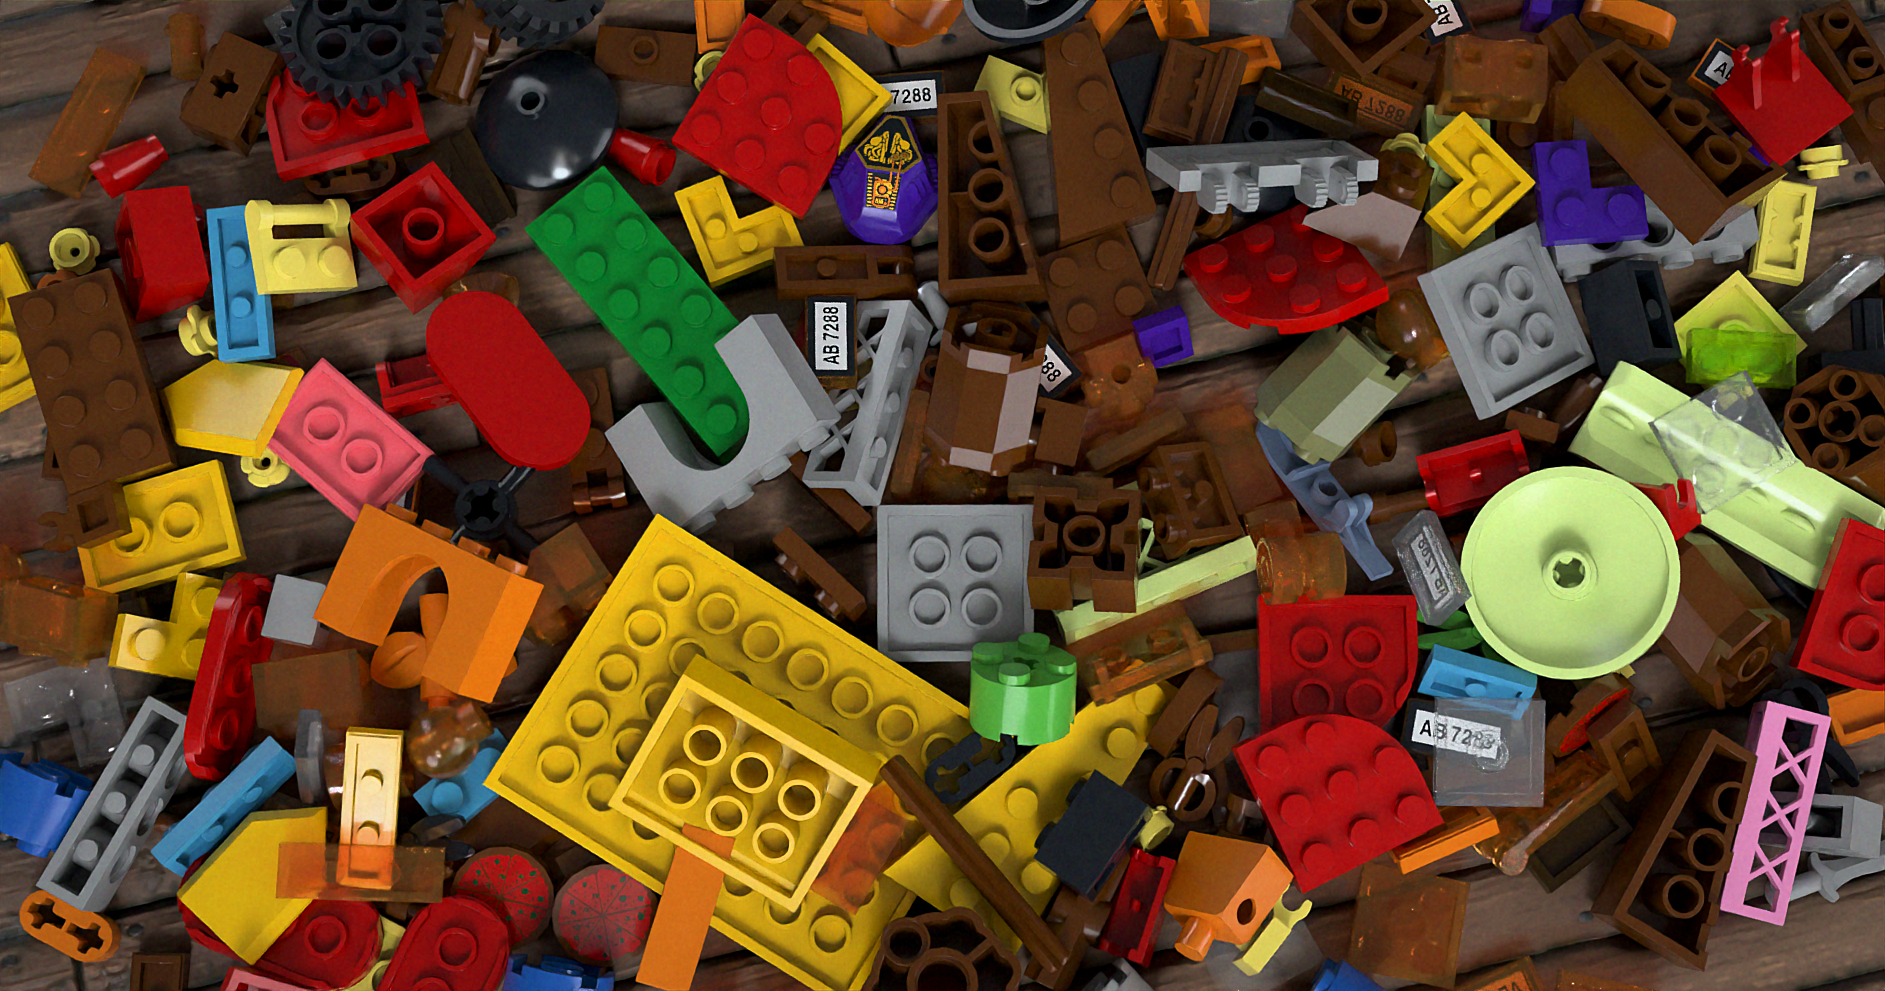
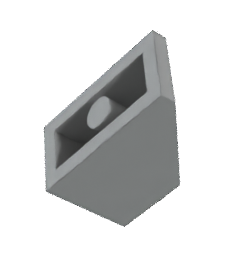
M1770 791L1780 808L1797 799L1798 795L1796 792ZM1814 794L1801 851L1879 859L1883 806L1856 796ZM1767 804L1763 818L1772 813ZM1794 810L1785 815L1790 824ZM1776 820L1760 829L1757 843L1785 848L1788 837Z

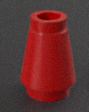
M619 127L613 143L606 154L643 185L651 183L656 186L662 185L671 175L676 163V152L669 148L667 140Z
M152 133L145 138H140L97 154L98 160L90 164L89 168L103 190L113 200L121 194L124 196L125 191H134L170 157L160 141Z

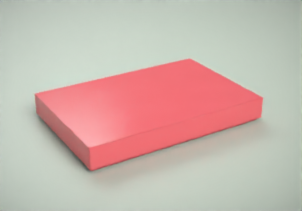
M323 357L300 380L267 445L270 451L354 523H356L364 503L386 510L389 502L396 504L424 475L425 472L422 470L424 463L435 454Z

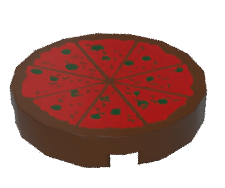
M1612 672L1598 677L1573 696L1574 699L1570 702L1573 706L1565 716L1560 712L1552 717L1543 731L1541 742L1558 758L1579 749L1589 741L1585 730L1595 722L1600 714L1611 709L1621 699L1626 697L1630 700L1635 687L1621 672L1620 674Z
M513 843L492 844L470 856L456 872L450 889V896L466 895L476 897L496 908L509 927L512 937V950H517L534 942L550 924L557 882L549 865L538 855L535 856L532 852L525 850V847Z
M590 861L571 871L557 888L552 906L554 934L563 950L580 963L599 968L622 965L640 955L645 949L657 911L656 894L654 890L607 861Z

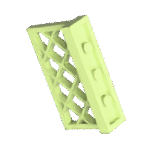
M1137 481L1117 489L1138 490ZM1142 518V528L1151 532L1140 555V559H1138L1139 582L1136 613L1094 612L1093 600L1081 599L1074 602L1073 611L1052 610L1066 648L1256 570L1258 552L1250 535L1246 536L1243 531L1234 542L1199 546L1202 550L1188 555L1189 548L1179 559L1166 564L1148 557L1156 538L1153 531V521ZM1144 566L1153 569L1141 574Z

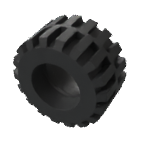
M473 0L476 10L484 8L487 16L482 19L489 28L495 24L501 29L498 35L500 38L508 42L511 38L515 37L517 38V47L528 49L535 43L537 50L548 49L553 44L558 46L567 41L595 19L594 16L601 12L605 4L603 0H557V2L547 0Z

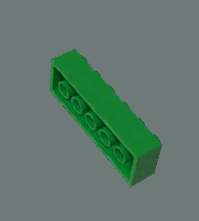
M603 165L524 229L541 255L721 466H725L743 448L748 436L750 418L746 398L714 344L740 323Z

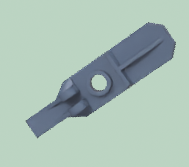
M1258 419L1254 434L1266 460L1321 532L1343 544L1371 581L1390 575L1394 569L1375 546L1365 522L1373 510L1371 497L1366 493L1353 496L1351 499L1328 470L1331 462L1319 460L1316 464H1311L1303 460L1293 450V442L1279 429L1269 428Z

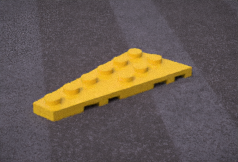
M1133 662L1090 697L1086 704L1075 712L1074 725L1070 723V732L1064 738L1046 744L1035 745L1025 754L1019 755L1005 770L986 782L959 804V808L952 813L1039 916L1049 903L1061 881L1042 869L1033 858L1038 851L1034 848L1037 837L1050 821L1056 824L1059 822L1069 807L1065 804L1066 797L1081 777L1088 780L1096 769L1122 787L1148 745L1145 743L1146 737L1179 691L1178 688L1140 662ZM928 831L917 839L918 842L897 859L893 858L879 870L941 912H945L953 907H966L975 911L982 919L984 926L990 929L1001 941L1005 949L1011 951L1014 955H1016L1023 944Z

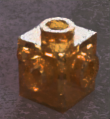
M1132 335L1084 352L1081 365L1086 378L1080 380V384L1090 409L1098 407L1103 420L1116 416L1118 421L1134 418L1147 410L1145 405L1151 403L1154 394L1153 386L1158 385V377L1150 357L1141 358ZM1115 381H1121V382H1123L1124 384H1119V383H1116Z

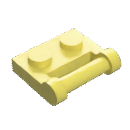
M326 199L323 204L272 205L268 200H250L245 207V222L258 295L347 291L358 287L348 232L351 211L345 199ZM323 224L325 238L273 239V225Z

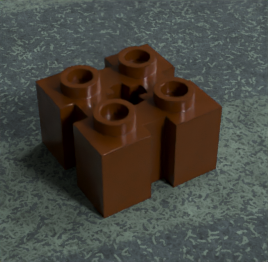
M1035 486L1032 516L1034 540H1030L1026 576L1031 609L1073 611L1074 599L1093 600L1094 612L1136 613L1139 582L1138 559H1140L1143 527L1141 490L1098 488V500L1079 499L1077 488Z

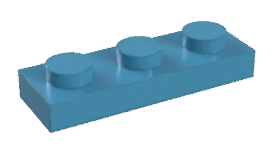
M246 205L206 210L219 361L225 364L276 358L271 294L258 295L245 222Z
M269 735L261 744L249 749L243 756L241 764L222 782L211 786L203 795L201 802L183 820L172 824L164 832L161 841L150 852L164 867L183 878L189 866L205 853H210L217 849L251 812H255L296 772L294 755Z

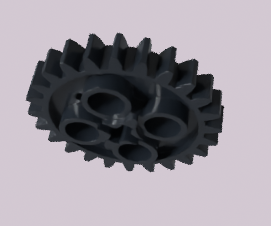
M290 0L295 11L281 13V18L287 28L278 30V36L284 45L280 48V53L293 79L300 81L307 94L316 91L323 104H326L335 96L341 109H345L351 99L356 98L361 109L366 110L369 98L375 96L382 106H386L388 101L387 93L392 90L400 97H406V90L403 84L410 81L421 86L423 82L418 70L421 68L434 71L436 67L430 54L443 53V47L438 37L446 35V30L441 21V18L444 16L436 0ZM392 7L391 9H389V10H387V11H383V10L386 9V8ZM393 50L389 54L381 55L385 51ZM342 54L338 58L331 59L335 55Z

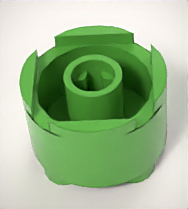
M1036 632L1023 633L1018 637V641L1001 643L980 642L975 644L972 648L970 663L969 723L971 727L981 736L1000 742V733L1017 735V745H1040L1064 738L1070 732V723L1074 725L1077 658L1061 648L1050 645V638L1047 635Z

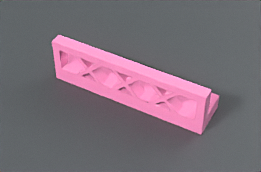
M1772 701L1753 702L1743 747L1757 755L1758 759L1742 823L1736 825L1730 852H1734L1729 873L1724 872L1717 904L1721 905V911L1739 914L1780 926L1784 925L1831 717ZM1786 718L1814 725L1809 747L1792 756L1782 740ZM1779 752L1784 762L1775 766ZM1806 758L1802 772L1797 763ZM1789 768L1799 784L1797 799L1780 808L1770 792V786L1774 776ZM1767 804L1772 813L1763 818ZM1794 810L1790 824L1785 815ZM1777 820L1788 837L1785 851L1768 860L1757 843L1760 829ZM1755 856L1760 865L1751 870ZM1782 862L1778 877L1773 867ZM1764 872L1775 888L1771 912L1743 904L1748 882Z

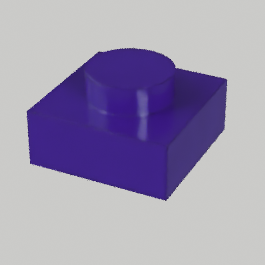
M1180 305L1132 322L1140 361L1147 372L1194 355L1187 316Z

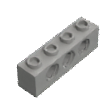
M1644 194L1648 228L1655 233L1657 243H1649L1645 240L1608 242L1606 250L1595 248L1592 244L1549 246L1546 248L1559 277L1563 276L1564 282H1577L1594 274V272L1603 270L1624 259L1658 261V264H1662L1665 270L1685 268L1694 264V260L1712 258L1715 264L1734 262L1742 259L1744 253L1760 237L1753 208L1700 242L1692 245L1674 227L1673 223L1648 195ZM1537 219V220H1536V225H1537V227H1538V229H1539V231H1540V228H1539V219Z
M148 695L36 886L80 911L104 913L154 828L158 814L164 811L188 770L183 748L184 729L188 712L167 701Z

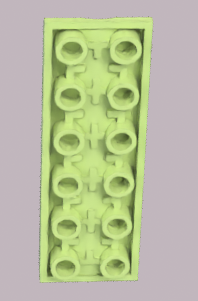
M1618 361L1567 450L1601 471L1615 475L1627 482L1652 485L1674 484L1677 493V503L1679 502L1677 480L1678 478L1689 479L1694 487L1697 512L1701 513L1702 523L1698 526L1813 592L1816 591L1841 518H1851L1882 530L1885 529V508L1824 473L1819 472L1817 469L1806 467L1801 460L1638 367L1624 361Z

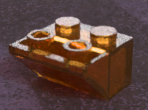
M576 522L530 552L528 569L525 576L543 584L544 587L522 636L537 647L544 643L548 647L554 646L574 632L572 624L587 614L591 616L603 596L609 593L607 590L616 577L592 540Z

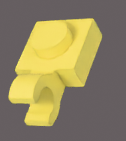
M1281 895L1271 909L1269 918L1259 926L1250 941L1243 945L1235 944L1241 952L1232 963L1248 976L1258 974L1290 934L1293 925L1307 916L1311 910L1312 902L1308 899L1303 900L1295 911H1289L1283 906Z

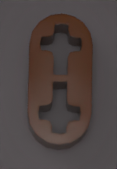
M390 153L331 169L335 175L340 177L330 179V187L323 188L320 182L315 180L323 177L324 172L302 177L304 186L315 199L324 202L326 199H345L349 201L382 195L400 182L401 169L399 163ZM380 161L384 168L388 169L380 172V180L373 181L368 174L361 173L371 171L373 169V162Z
M1205 664L1199 665L1187 678L1152 727L1145 743L1166 759L1172 756L1185 741L1195 717L1206 705L1215 699L1225 680Z

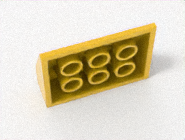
M696 653L682 674L608 805L776 903L795 912L873 785L882 761ZM684 823L715 832L722 836L735 838L729 861L681 834Z

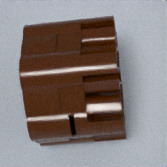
M953 907L945 912L926 913L914 918L901 917L890 922L882 933L881 946L875 956L871 976L865 982L863 991H918V987L923 981L938 975L954 978L962 985L965 991H1018L1022 970L1017 957L1011 951L1005 949L997 936L984 926L982 919L975 911L966 907Z

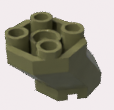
M1368 315L1361 322L1349 318L1333 326L1314 331L1258 388L1255 395L1259 403L1253 411L1263 424L1271 429H1279L1293 442V450L1303 460L1316 464L1320 458H1323L1332 463L1346 453L1360 435L1410 387L1422 371L1418 364L1410 368L1407 366L1406 362L1412 356L1407 346L1377 320Z

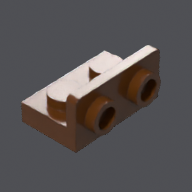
M1209 440L1157 446L1136 468L1138 490H1141V495L1145 498L1153 521L1155 538L1161 544L1167 560L1178 559L1191 547L1234 542L1243 533Z

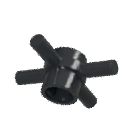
M436 454L432 455L424 463L422 470L456 498L454 514L459 527L454 531L451 541L458 544L461 536L473 541L489 543L505 540L537 568L541 567L549 559L551 551L518 524L519 508L514 495L532 476L536 468H529L524 465L521 468L513 465L499 482L482 479L469 483ZM493 497L492 507L497 513L501 514L493 522L484 516L479 517L475 521L473 519L474 511L478 512L480 507L485 504L484 500ZM440 567L434 568L441 576L444 575Z

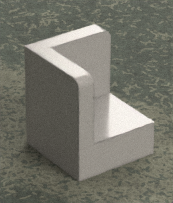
M277 574L261 635L275 642L324 652L329 631L321 628V622L312 617L327 586L323 583Z

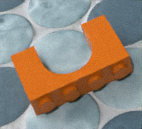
M392 502L388 503L386 510L364 503L312 618L346 636L382 647L410 587L424 573L440 567L448 585V608L444 622L420 674L457 694L492 703L544 585L525 576L528 566L501 554H498L496 561L487 558L491 548L463 536H461L458 544L451 541L454 531L428 519H424L422 526L415 524L418 514Z

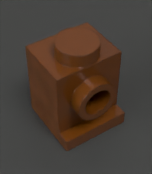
M1038 396L1034 417L1043 419V422L1032 421L1027 448L1028 452L1035 453L1031 474L1054 481L1061 480L1062 475L1073 476L1088 412L1087 407Z

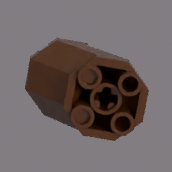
M981 300L972 303L971 312L959 315L960 306L950 308L943 327L923 443L932 450L931 459L940 466H962L983 470L990 475L1001 477L1011 474L1014 464L1025 461L1050 327L1041 321L1040 328L1038 329L1031 323L1032 313L1023 307Z
M1829 365L1793 387L1791 399L1786 404L1784 411L1785 425L1783 431L1806 467L1817 469L1819 472L1824 473L1885 508V377L1878 373L1847 366Z
M1689 531L1675 542L1680 561L1681 580L1679 595L1672 617L1656 643L1705 701L1716 709L1726 708L1725 702L1733 707H1742L1773 679L1778 670V667L1771 663L1776 651L1778 650L1786 655L1791 646L1789 619L1771 607L1719 543L1704 533L1693 534Z

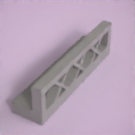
M910 300L858 301L854 313L855 369L870 357L874 362L870 373L855 385L852 382L853 376H834L828 397L840 416L856 402L860 407L857 417L841 430L838 426L839 421H837L827 429L830 436L823 443L811 449L802 481L809 488H844L862 506L880 505L920 372V364L924 358L933 328ZM887 317L884 328L868 340L865 336L870 319ZM843 447L846 453L840 472L824 471L827 459Z

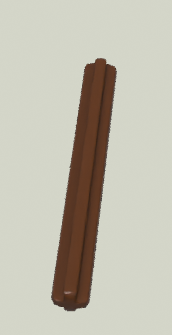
M1223 47L1219 51L1195 141L1192 145L1222 143L1249 60L1248 54L1230 47ZM1176 189L1174 190L1146 276L1150 287L1166 292H1171L1175 288L1201 208L1197 203L1195 191L1179 192Z
M898 754L887 761L879 770L882 779L1046 971L1054 973L1065 965L1071 957L1070 951L904 757Z

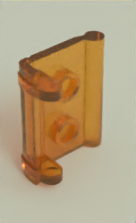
M1180 599L1065 646L1066 651L1077 658V674L1096 708L1115 702L1121 697L1191 668L1202 666L1214 659L1209 640H1203L1186 614Z

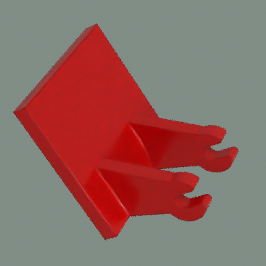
M1780 16L1770 24L1772 39L1767 52L1762 57H1756L1750 61L1746 56L1750 47L1746 44H1742L1732 51L1731 58L1734 65L1729 79L1710 94L1769 164L1774 160L1780 166L1785 165L1855 112L1800 49L1799 30L1795 29L1791 33L1786 31L1785 25L1789 22V19L1785 16Z

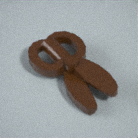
M1210 702L1193 720L1186 737L1185 756L1173 755L1168 759H1164L1154 769L1149 780V793L1155 805H1163L1167 809H1171L1173 814L1182 822H1197L1207 816L1216 804L1219 793L1218 783L1209 769L1217 766L1231 754V746L1239 743L1245 729L1246 719L1242 716H1236L1212 739L1219 706L1216 703ZM1173 767L1181 768V773L1169 794L1166 795L1163 790V781L1167 772ZM1200 782L1205 787L1204 799L1198 808L1188 810L1185 807Z

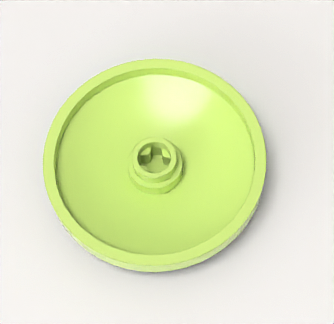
M1577 466L1554 467L1536 471L1513 481L1496 493L1485 504L1471 525L1465 539L1460 565V574L1470 594L1464 600L1471 620L1486 642L1497 653L1520 668L1540 676L1561 680H1582L1606 675L1627 666L1642 656L1657 641L1668 625L1676 607L1681 580L1680 561L1674 536L1668 523L1653 502L1636 487L1615 475L1601 470Z

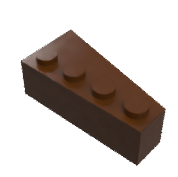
M1091 18L1072 25L1056 36L1042 40L1039 48L1056 251L1124 226L1127 229L1148 222L1157 211Z
M1617 39L1587 55L1557 95L1567 105L1573 115L1603 145L1608 154L1621 165L1638 184L1639 188L1667 216L1674 227L1692 245H1695L1753 209L1788 171L1774 160L1766 166L1748 151L1753 145L1749 140L1737 131L1731 137L1706 118L1710 112L1707 107L1697 99L1691 100L1676 95L1670 90L1672 80L1622 40Z
M987 90L937 94L939 292L951 306L972 305L973 302L981 300L997 303L1051 300L997 106Z
M1714 729L1687 730L1589 913L1674 965L1704 972L1709 955L1708 952H1705L1711 926L1716 927L1721 905L1717 904L1724 872L1729 873L1734 855V852H1730L1736 825L1742 823L1758 756Z

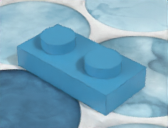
M1434 644L1418 676L1417 692L1519 721L1536 690L1537 674L1510 664Z
M494 728L414 793V798L429 816L444 813L459 814L465 817L467 823L500 796L483 785L510 741L499 728ZM455 832L450 833V834H448V835H446V836H447V837H450V836H451L452 834H454Z

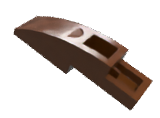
M1841 0L1801 15L1799 22L1811 61L1855 111L1850 117L1839 124L1846 141L1860 165L1870 161L1885 184V57L1848 0Z

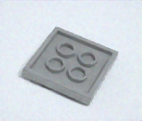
M1536 222L1521 227L1417 277L1479 420L1492 417L1596 362L1546 247H1542L1540 231Z
M1034 505L877 506L878 652L894 662L971 661L972 648L977 643L1018 641V637L1021 634L1034 632V609H1031L1026 577L1030 540H1034L1032 526Z

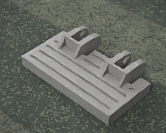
M1318 138L1147 148L1146 168L1179 192L1195 191L1198 205L1211 212V214L1225 213L1229 203L1242 210V212L1256 211L1260 200L1258 188L1293 185L1296 199L1312 208L1324 207L1326 201H1328L1327 197L1341 204V206L1355 205L1359 194L1358 181L1377 180L1378 159L1339 138Z

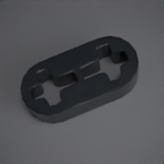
M973 731L933 759L926 766L922 779L943 804L956 803L1001 773L1012 763L1015 756V743L1012 736L1000 733V740L1004 746L998 750L1001 758L998 763L995 764L992 759H985L974 766L969 758L981 751L983 747L980 742L982 736ZM963 763L968 771L956 779L955 784L958 790L954 794L947 789L937 791L934 787V783L939 779V775L936 772L937 768L943 766L949 771Z

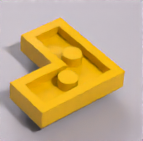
M1463 111L1427 143L1424 149L1458 185L1428 211L1423 219L1460 255L1531 190L1536 182Z
M721 175L674 192L712 288L773 265L774 247L804 246L792 215L776 205L739 219Z
M187 572L178 573L169 622L130 614H118L108 666L195 682L212 611L218 594L221 591L223 580Z

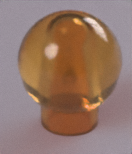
M1404 288L1397 290L1389 295V301L1379 306L1375 317V330L1381 344L1392 349L1395 352L1394 355L1405 359L1412 358L1422 372L1431 369L1450 355L1422 289Z
M473 698L457 708L437 706L423 711L410 724L405 740L406 752L413 766L422 774L435 779L453 778L461 775L470 767L480 750V743L495 734V729L485 711Z

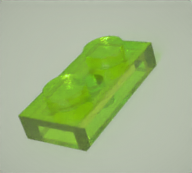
M1692 328L1686 333V383L1790 389L1796 385V334Z

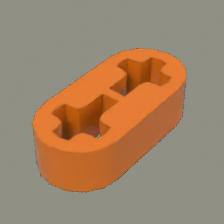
M1584 0L1579 15L1580 22L1587 28L1648 50H1664L1668 48L1677 23L1676 18L1669 12L1638 0Z
M38 890L30 894L23 901L19 911L20 922L26 932L76 960L82 962H102L112 957L119 948L121 931L112 918L101 912L80 911L45 890ZM55 902L52 911L66 919L64 925L44 923L41 926L43 916L37 912L39 906L51 905ZM100 926L98 936L104 940L101 947H91L87 951L86 948L89 941L75 933L77 927L96 929Z

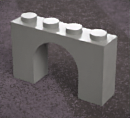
M777 314L750 315L714 344L741 388L749 409L750 423L746 442L740 453L730 463L720 466L702 456L692 444L667 402L640 404L604 433L654 516L657 513L693 536H698L717 523L714 515L725 507L727 509L735 508L752 497L754 492L751 487L764 478L765 481H768L785 472L792 465L789 458L802 449L803 452H806L823 443L830 436L827 429L842 418Z

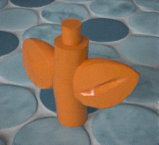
M445 593L420 596L419 608L423 634L417 631H397L387 636L382 647H377L370 667L371 677L385 687L408 689L421 684L420 701L428 702V721L432 722L448 721L449 702L457 700V693L420 674L446 616L449 594ZM514 654L503 678L518 669Z

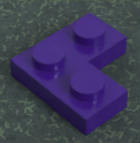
M1586 139L1534 143L1530 153L1533 178L1536 182L1534 186L1542 247L1644 240L1649 235L1644 192L1638 185L1592 188Z

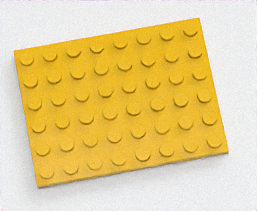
M657 513L485 779L483 785L662 895L677 845L610 807L608 803L682 674L697 653L882 761L873 785L795 912L790 911L725 873L709 924L814 991H860L871 973L875 956L881 946V936L885 927L893 920L905 917L917 895L879 870L893 858L897 859L927 831L882 779L879 770L893 756L899 754L904 757L922 779L926 766L933 759L975 731L969 723V708ZM982 736L980 742L983 748L969 759L974 766L985 759H992L995 764L998 763L1001 759L998 750L1004 746L1002 741L989 740ZM962 763L957 768L949 771L943 766H939L936 770L939 779L934 783L935 789L937 791L947 789L954 794L958 790L955 784L956 779L968 771L965 765ZM974 792L956 803H945L944 805L952 814L959 808V804Z

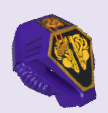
M884 114L861 144H851L850 147L846 148V151H843L838 156V160L830 174L831 176L828 177L829 186L844 225L855 237L868 245H896L909 240L922 229L938 208L937 160L934 159L932 154L924 152L911 117Z

